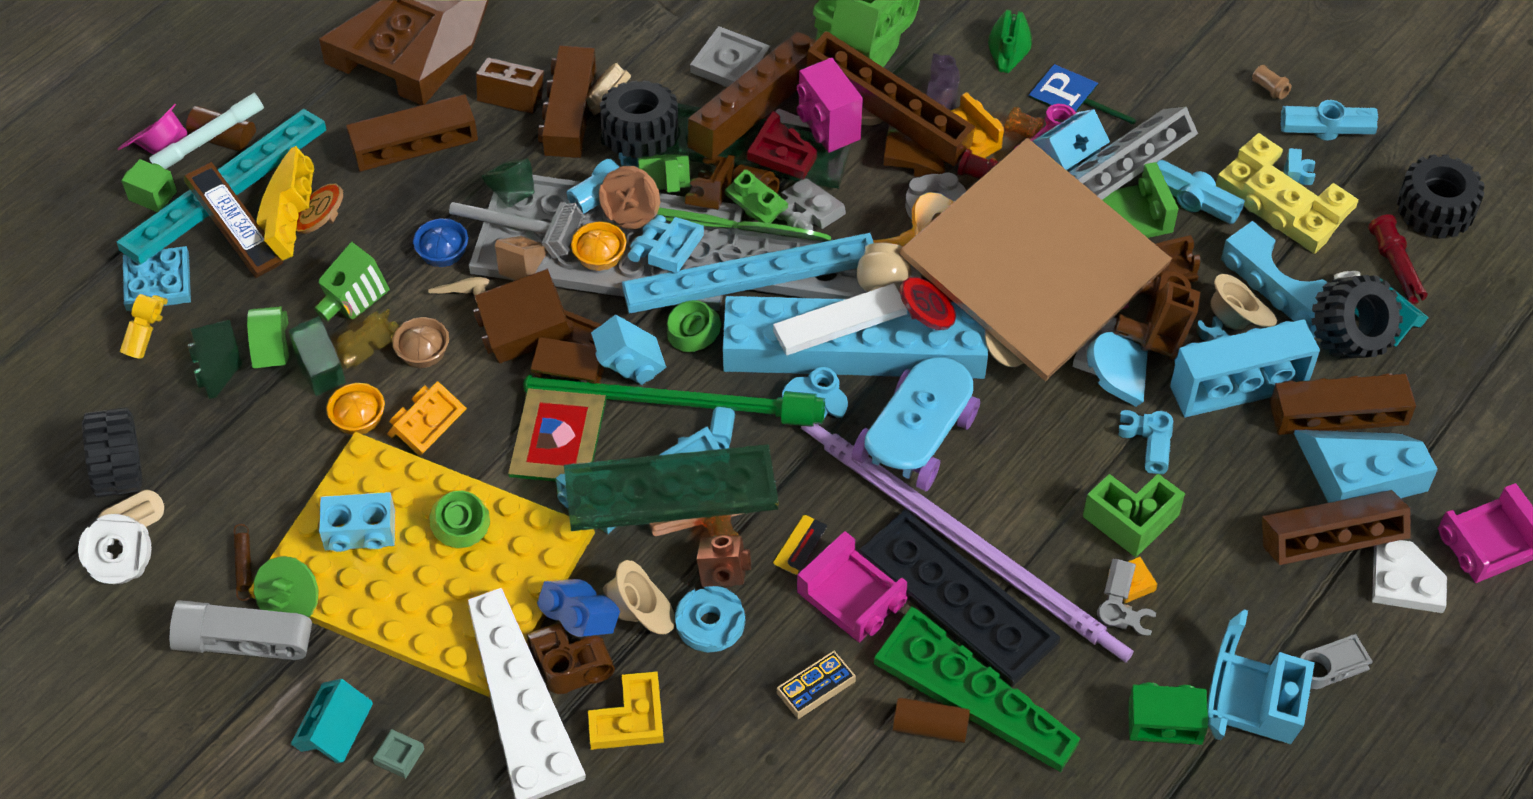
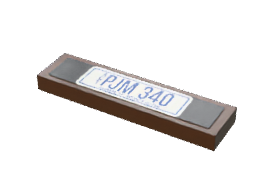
M212 162L184 176L186 185L255 278L283 264V260L264 241L265 233Z

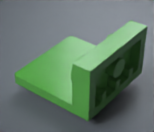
M1157 162L1144 165L1142 178H1139V185L1117 189L1102 199L1147 238L1173 233L1179 208Z

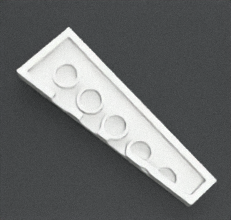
M502 588L469 599L468 608L482 658L481 662L485 678L487 679L490 691V699L497 720L498 732L504 749L514 798L539 799L585 780L586 774Z

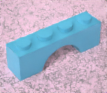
M1253 221L1226 239L1221 257L1225 265L1248 282L1251 288L1259 291L1276 309L1284 312L1293 321L1304 319L1313 337H1315L1316 326L1312 325L1311 318H1315L1312 306L1317 304L1318 301L1315 297L1318 292H1323L1322 287L1327 282L1323 279L1310 282L1299 281L1279 271L1271 256L1276 240Z

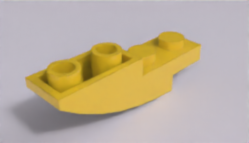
M297 146L289 150L274 172L262 198L256 221L265 232L264 241L281 260L293 256L297 220L299 218L298 213L309 208L310 194L312 193L314 165L311 159L305 156Z

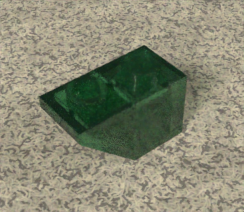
M319 316L289 329L299 368L315 396L346 383L340 360Z
M230 320L191 329L194 342L188 344L193 363L199 362L200 368L194 369L198 387L206 388L209 399L218 396L242 365Z

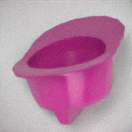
M176 104L158 121L119 146L118 150L134 142L151 154H156L168 145L186 137L188 134L186 129L172 111Z

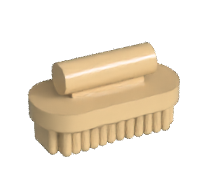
M617 63L605 70L588 92V110L593 115L600 113V102H602L603 95L608 94V90L612 87H618V84L627 83L631 74L627 70H623Z
M141 490L104 509L98 518L107 514H120L134 518L137 522L147 527L161 519L164 513V503L161 497L154 491Z

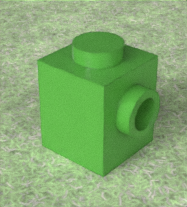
M141 159L137 161L132 169L125 173L122 179L129 201L156 212L162 210L177 192L171 171L164 169L159 164H151Z

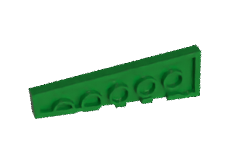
M911 606L874 657V665L943 705L970 710L969 720L1061 772L1078 747L1080 738L1043 708L1036 706L1019 689H1012L999 678L1000 674L990 666L988 668L983 666L972 657L973 653L963 645L959 647L946 636V632Z

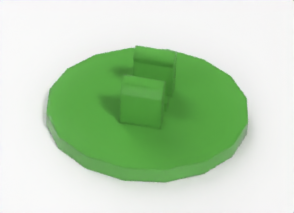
M280 556L268 560L259 568L254 579V595L261 610L298 613L310 617L318 604L319 589L315 576L307 565L298 559Z

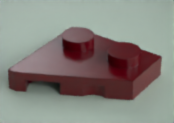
M773 111L747 151V160L802 180L805 179L817 157V150L807 141L802 140L800 134L795 129H788L780 121V115Z

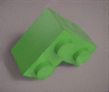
M1109 474L1087 494L1083 517L1134 557H1137L1179 516L1185 493L1160 474H1157L1135 494Z

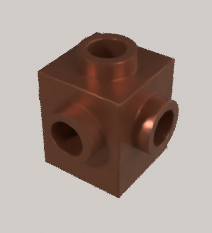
M721 535L711 538H700L697 563L702 587H731L744 584L745 571L751 570V554L749 549L744 550L742 536Z

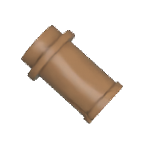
M1260 65L1252 75V81L1268 90L1270 96L1274 99L1285 98L1291 90L1288 78L1278 76L1265 65Z

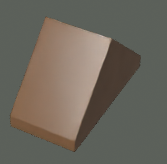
M523 236L498 239L495 243L499 274L514 280L534 274L548 252L541 242Z

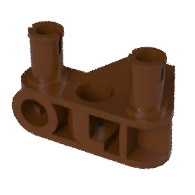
M1168 271L1157 275L1139 292L1146 295L1149 300L1145 324L1120 314L1114 324L1113 332L1115 335L1139 342L1142 351L1152 350L1166 355L1168 360L1174 361L1197 315L1200 292L1191 289L1189 280L1181 273Z

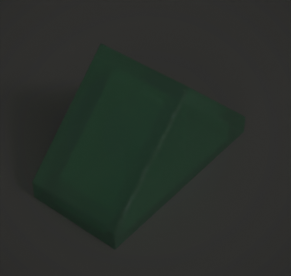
M528 158L506 161L481 176L484 182L509 208L535 193L532 167Z

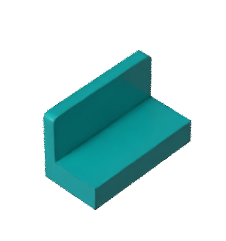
M343 679L322 683L291 745L301 752L317 749L336 763L344 762L373 705L372 700Z

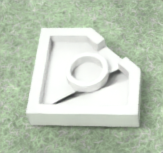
M1399 540L1374 546L1373 603L1438 613L1444 612L1447 598V576L1413 542Z

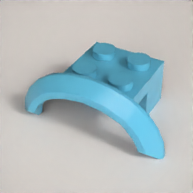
M1243 610L1230 620L1220 646L1207 703L1208 726L1217 740H1221L1225 736L1226 726L1229 725L1292 744L1304 727L1314 662L1281 652L1278 653L1271 665L1234 655L1246 625L1248 611Z

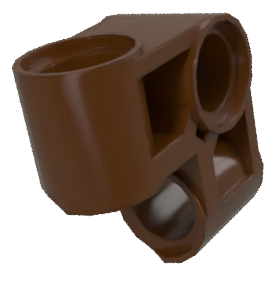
M561 622L527 633L534 660L539 665L546 686L555 694H566L589 684L602 682L611 677L615 671L608 650L600 636H588L578 642L569 644ZM557 670H566L562 673H554Z

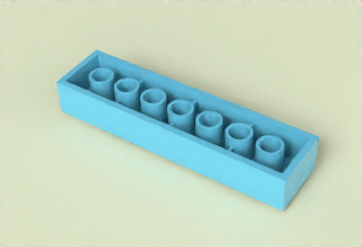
M726 296L723 339L724 372L810 374L817 368L827 367L833 370L836 375L901 376L906 369L912 370L915 365L925 359L946 357L963 364L970 372L972 378L985 379L988 359L985 329L955 302L951 303L954 306L956 320L954 325L948 330L938 331L929 328L917 319L913 320L907 310L906 315L786 356L773 332V324L846 299Z

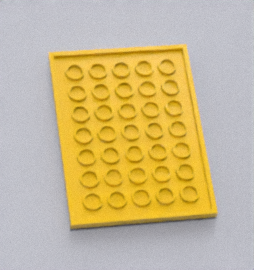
M355 432L270 559L280 556L296 558L307 565L315 576L319 594L318 604L313 614L308 617L312 623L490 697L487 679L485 678L481 662L482 658L468 608V600L502 588L529 647L527 633L539 630L546 618V615L542 613L537 605L544 581L568 580L595 531L594 526ZM463 490L475 494L485 503L489 510L490 525L486 535L478 543L470 547L454 548L443 544L435 537L430 528L429 515L432 506L440 497L452 491ZM391 492L395 508V546H386L381 549L356 548L343 552L325 551L319 533L321 497ZM253 583L249 589V593L252 594V598L256 599L254 595Z

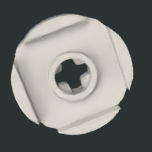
M107 514L96 519L98 521L94 522L90 528L87 527L80 537L78 554L83 567H86L94 579L108 584H123L140 577L144 573L151 556V540L148 536V530L143 524L129 516ZM115 539H118L119 544L123 546V551L118 554V558L113 559V554L107 552L108 545H114Z

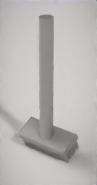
M452 202L449 207V213L452 215L546 234L542 245L553 259L561 255H568L572 237L581 226L583 218H585V215L576 203L566 204V202H560L551 223Z

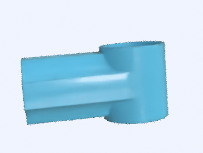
M606 159L599 163L591 177L566 191L569 202L576 203L583 214L599 205L600 185L603 184L606 175L619 168V166L611 159Z

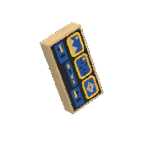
M832 651L778 686L777 695L795 717L800 719L855 683L856 676L835 651Z

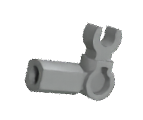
M1112 559L1104 594L1108 595L1107 601L1103 602L1097 610L1098 620L1107 627L1115 626L1126 629L1127 626H1130L1138 635L1149 636L1152 631L1142 628L1140 619L1142 616L1154 618L1156 617V612L1147 608L1136 612L1132 610V606L1122 604L1123 599H1128L1136 564L1120 559Z

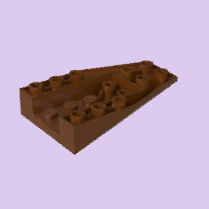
M378 0L319 38L324 64L347 74H350L358 63L396 79L399 96L420 105H425L473 48L489 0Z

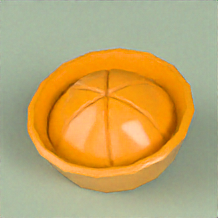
M598 221L580 227L572 237L571 248L573 254L584 267L590 270L602 271L612 268L620 261L627 241L625 234L619 227L608 222Z
M352 383L344 385L332 394L328 400L326 410L328 418L339 430L353 435L355 432L366 434L373 430L380 422L385 403L383 395L377 388L366 383Z

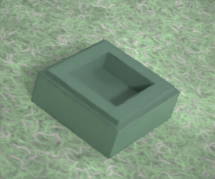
M391 729L374 755L373 762L375 765L406 779L422 754L424 745Z

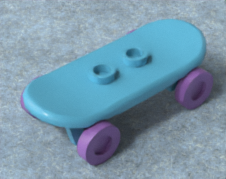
M946 357L925 359L915 365L912 370L906 369L898 381L894 396L870 429L864 428L858 436L852 451V459L863 463L871 455L873 464L879 466L882 463L891 468L902 469L903 477L910 479L912 472L915 471L919 473L916 487L928 491L936 478L940 466V460L932 456L956 421L957 426L968 430L977 415L980 399L972 396L973 379L970 372L963 364Z

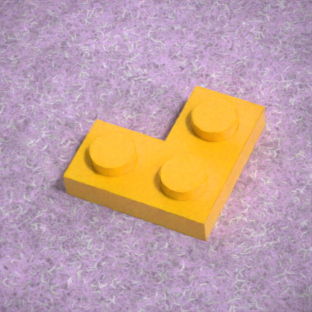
M658 671L622 675L624 707L588 710L591 750L664 743Z

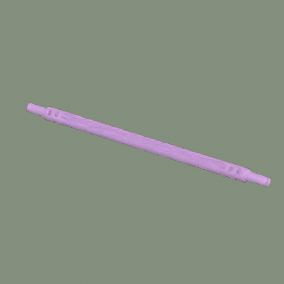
M814 424V427L801 426L802 430L822 443L824 450L1091 643L1094 645L1099 643L1125 663L1131 658L1134 651L1106 632V626L881 465L873 464L872 459L869 457L863 463L853 460L852 451L854 446L838 434L832 435L818 424Z

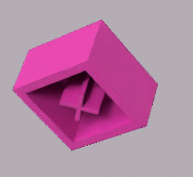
M829 58L800 70L799 84L797 85L799 94L797 113L803 123L806 122L811 128L816 142L822 143L829 153L861 140L863 98L834 59Z

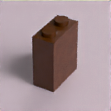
M548 269L475 295L478 308L474 309L473 312L479 327L485 326L487 333L482 336L483 343L488 354L494 353L499 363L535 351L539 337L560 341L573 337L556 286Z

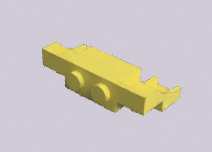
M1258 133L1239 149L1238 157L1218 174L1216 186L1245 200L1244 206L1247 210L1255 213L1270 223L1273 228L1280 230L1315 254L1327 243L1342 221L1356 208L1359 199L1335 183H1332L1319 196L1315 195L1272 166L1281 158L1283 149Z

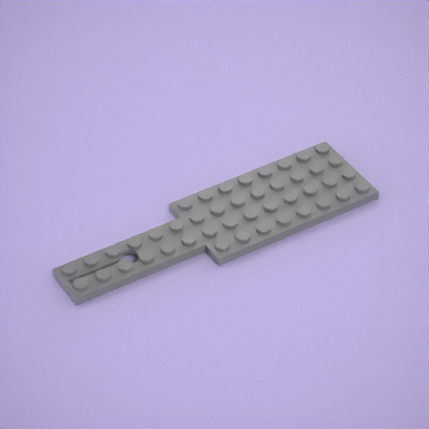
M501 170L488 210L551 223L560 202L570 203L567 199L566 191L581 182ZM659 193V207L708 214L742 222L744 209L737 204L722 202L719 209L716 210L685 204V197ZM599 204L584 213L585 218H583L584 220L580 227L598 221L608 222L619 227L625 234L627 241L620 261L608 270H590L579 262L573 254L572 248H569L568 255H561L554 259L547 252L535 273L548 269L556 287L624 297L622 290L623 281L672 271L648 264V255L641 257L638 262L631 261L628 258L631 243L636 237L643 234L644 226L638 229H624L618 226L619 223L614 220L611 221ZM484 221L469 264L470 274L514 280L499 274L495 250L496 240L523 236L542 243L546 234ZM704 227V236L680 270L821 243L822 241L740 230L739 228ZM910 264L911 277L922 278V274ZM857 268L835 272L837 276L830 281H821L816 277H810L750 289L820 299H849L867 292L858 283ZM723 295L698 301L707 304L716 311H720Z

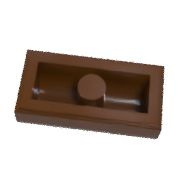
M201 106L193 107L186 123L188 135L223 113ZM245 120L235 124L208 142L243 152L257 130L253 122Z
M898 698L893 731L965 743L970 710Z

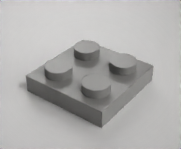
M718 26L690 64V71L695 75L728 87L771 53V46Z

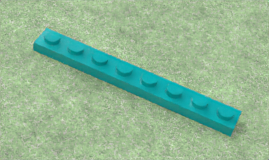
M302 109L219 168L218 171L234 193L238 195L277 167L291 148L297 146L300 150L326 131L325 121ZM188 190L118 240L119 251L141 265L208 217L209 214L192 191Z

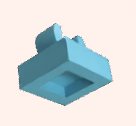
M1289 148L1283 173L1303 185H1312L1315 173L1307 172L1314 171L1315 161L1310 159L1301 161L1302 149Z

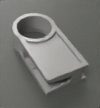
M1356 634L1313 650H1308L1300 657L1304 660L1319 662L1327 670L1328 675L1318 678L1312 676L1311 689H1321L1327 685L1368 671L1370 669L1368 665L1373 662Z

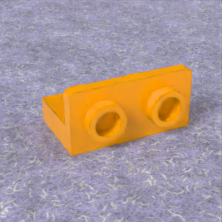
M967 92L962 94L960 106L952 110V112L975 126L970 149L973 154L986 158L1002 149L1004 128L1001 122L993 118L978 100L973 99Z
M438 381L430 389L424 385L411 399L415 404L408 411L402 407L389 421L393 427L387 435L391 438L397 435L419 456L467 409Z

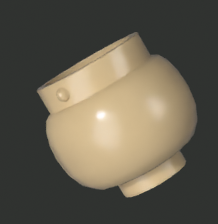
M872 243L865 246V253L860 258L857 267V280L865 291L869 292L893 283L899 291L903 281L911 277L910 263L899 255L902 246L892 243Z

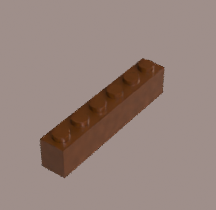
M825 31L807 51V67L833 58L862 96V107L952 166H955L963 157L966 149H970L972 146L974 125L831 33Z
M796 32L689 117L688 148L713 160L796 92L797 85L799 84L800 70L807 68V51L816 40Z

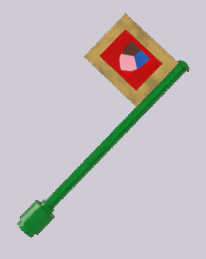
M528 375L523 382V389L527 396L508 474L512 478L556 482V477L560 474L591 472L606 399L712 409L723 407L731 408L734 411L776 414V417H781L782 424L814 427V424H823L825 398L817 397V394L785 391L783 397L766 399L532 378V375Z

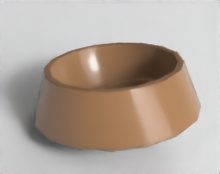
M427 317L413 318L404 322L396 329L392 338L393 349L411 367H430L437 364L443 358L449 343V332L436 319Z

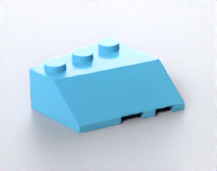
M1295 430L1294 432L1328 503L1393 490L1400 498L1428 492L1438 470L1425 444L1420 440L1403 434Z

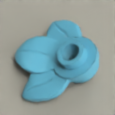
M827 367L815 369L808 377L792 379L782 393V397L785 391L814 393L817 394V397L825 398L824 418L828 413L842 418L848 407L847 397L839 389L837 375ZM818 383H824L828 387L819 386Z

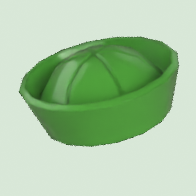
M698 300L680 303L672 310L668 317V341L674 348L683 352H695L706 348L714 342L720 332L721 321L719 314L713 308Z
M463 490L452 491L440 497L432 506L429 515L430 528L435 537L443 544L454 548L470 547L478 543L486 535L490 525L489 510L485 503L475 494Z

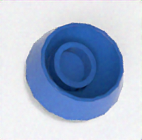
M440 218L420 226L414 235L413 244L415 251L427 264L434 267H446L458 262L464 255L468 234L460 223L452 219Z

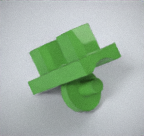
M744 170L725 189V195L744 209L747 216L750 218L754 217L762 223H772L780 213L788 208V203L748 170Z

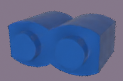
M581 579L544 581L537 601V605L543 614L553 620H560L563 627L569 633L578 637L613 634L620 614L618 606L610 598L604 595H597L592 586Z

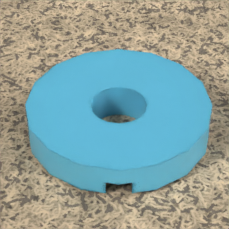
M704 587V589L697 591L694 589L688 592L678 603L675 612L677 633L682 641L694 650L707 653L722 651L734 645L742 636L745 626V613L741 601L737 595L723 587ZM706 613H715L720 619L714 624H706L701 620V617Z

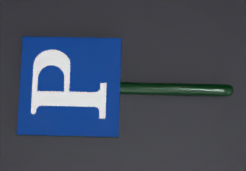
M1055 64L1028 96L1048 106L1054 104L1068 105L1075 112L1084 103L1130 124L1136 123V119L1088 99L1098 86L1097 82Z

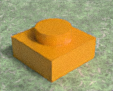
M1141 557L1128 561L1136 564L1128 599H1123L1124 603L1156 591L1157 582Z

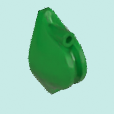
M1006 10L996 21L990 32L988 46L999 72L1009 73L1031 49V31L1023 12L1018 11V14L1015 15L1011 13V10Z

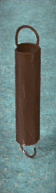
M238 524L234 527L236 596L241 601L248 600L252 596L250 594L247 599H240L238 597V591L247 592L252 586L249 528L244 524ZM242 525L247 528V533L240 532L236 534L235 529L237 526Z

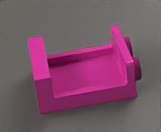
M1516 483L1504 487L1497 500L1456 515L1453 510L1445 512L1438 527L1442 541L1451 547L1458 557L1460 566L1465 572L1470 574L1475 583L1533 560V505Z
M846 531L797 575V593L859 643L868 634L870 636L874 635L883 625L884 619L891 612L897 613L907 601V581L900 578L897 582H894L856 552L855 539Z

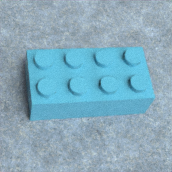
M1304 319L1294 322L1285 321L1276 326L1263 329L1254 328L1246 333L1233 336L1224 335L1207 342L1190 343L1179 348L1170 388L1184 418L1270 398L1275 383L1310 381L1320 349Z

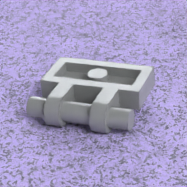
M805 177L804 180H800L781 192L782 198L788 203V208L776 218L778 220H785L788 222V226L813 231V224L823 229L845 215L846 211L845 205Z

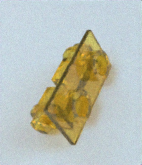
M389 308L381 314L376 311L369 315L362 322L363 327L356 332H353L351 329L341 335L336 341L338 344L334 356L337 357L343 353L344 356L341 357L343 363L348 368L352 365L357 367L374 354L373 349L368 344L370 341L373 342L378 350L390 343L399 325L395 321L389 323L387 320L390 314Z

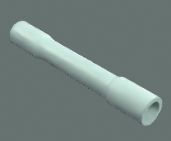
M252 93L233 105L222 115L180 141L168 145L149 157L152 164L156 163L167 169L217 135L264 109V106L258 96Z

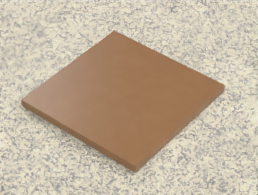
M1026 138L902 247L899 254L1044 381H1047L1162 272L1172 260L1170 256L1029 138Z

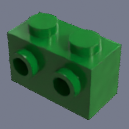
M1151 682L1140 685L1133 684L1128 701L1129 740L1203 745L1208 730L1206 689L1195 688L1191 685H1179L1177 687L1159 686Z

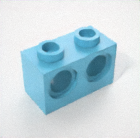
M391 492L321 497L319 533L325 551L343 552L356 548L381 549L386 546H395V508Z

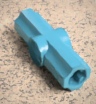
M1325 100L1320 103L1319 107L1283 106L1280 123L1281 132L1314 133L1316 137L1327 141L1337 138L1339 134H1376L1378 112L1375 108L1344 107L1335 100Z
M1164 160L1157 162L1171 194L1177 197V201L1182 208L1190 212H1198L1201 209L1229 224H1233L1237 220L1245 200L1217 187L1214 179L1205 172L1196 171L1191 174Z

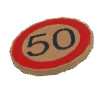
M334 183L322 186L310 195L309 208L298 213L299 218L296 231L299 234H308L323 226L327 221L333 224L338 215L337 209L343 199V189Z

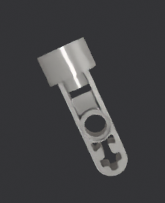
M177 600L170 624L171 650L199 653L207 651L299 660L306 656L312 621L307 616L298 613L217 606L203 602Z

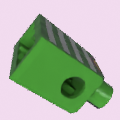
M351 242L319 279L318 283L325 297L314 307V310L327 322L338 311L349 319H355L385 295L390 289L374 258Z

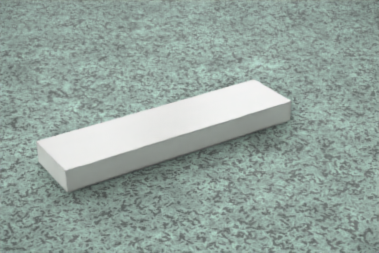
M893 283L773 324V332L787 356L906 315L907 308L903 304L900 293Z

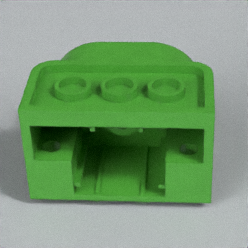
M819 0L813 8V15L816 17L814 27L818 29L816 41L827 31L884 67L896 51L901 34L913 23L920 0Z

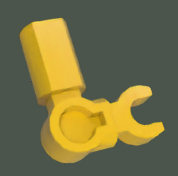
M139 294L137 296L131 313L135 319L134 321H129L120 349L121 353L138 359L144 357L153 330L150 323L153 324L155 321L160 322L163 316L160 314L163 305L168 303V299L157 295L148 297Z

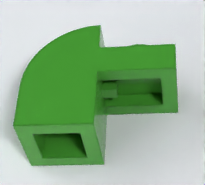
M655 155L637 158L638 168L644 170L654 180L658 189H666L667 192H678L680 188L691 187L689 158L687 155Z
M282 306L248 310L247 327L252 368L281 366L287 363L289 353L285 331L288 326L287 311H282Z

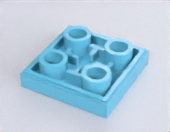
M187 246L162 249L141 265L128 256L123 255V288L126 311L132 310L139 294L148 297L157 295L168 299V303L163 306L191 302L189 252Z

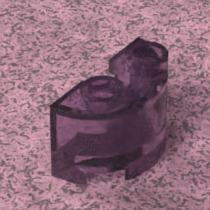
M933 53L927 96L952 111L958 103L959 69L956 66V60L952 56H942Z

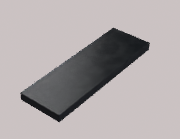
M907 510L902 511L858 550L860 555L894 582H897L900 578L906 580L907 599L961 645L971 651L987 667L990 666L1000 674L999 677L1011 687L1018 683L1060 642L1058 634Z

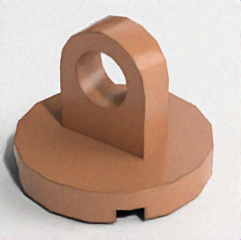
M621 166L609 172L603 180V184L600 185V205L605 215L611 221L614 220L619 223L618 226L624 229H638L645 226L657 215L660 206L659 190L654 180L644 170L635 166Z

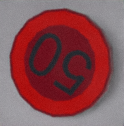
M909 277L903 281L899 290L901 300L913 320L917 319L927 327L938 331L948 330L954 325L956 320L954 306L940 289L919 277Z

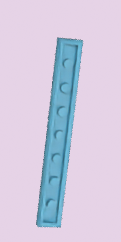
M867 233L679 270L678 273L669 272L623 281L622 290L630 314L680 304L689 300H700L856 269L860 258L865 253V246L874 242L871 234Z

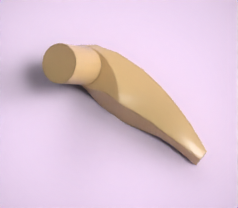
M483 277L467 278L431 288L428 291L429 293L437 294L453 292L473 293L475 297V295L486 292L485 287L488 285L489 279Z

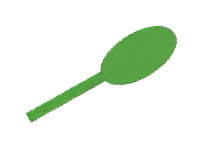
M659 207L657 215L664 216L666 221L670 222L677 217L703 225L704 227L739 228L747 231L822 242L831 241V236L785 225L749 221L736 222L713 215Z

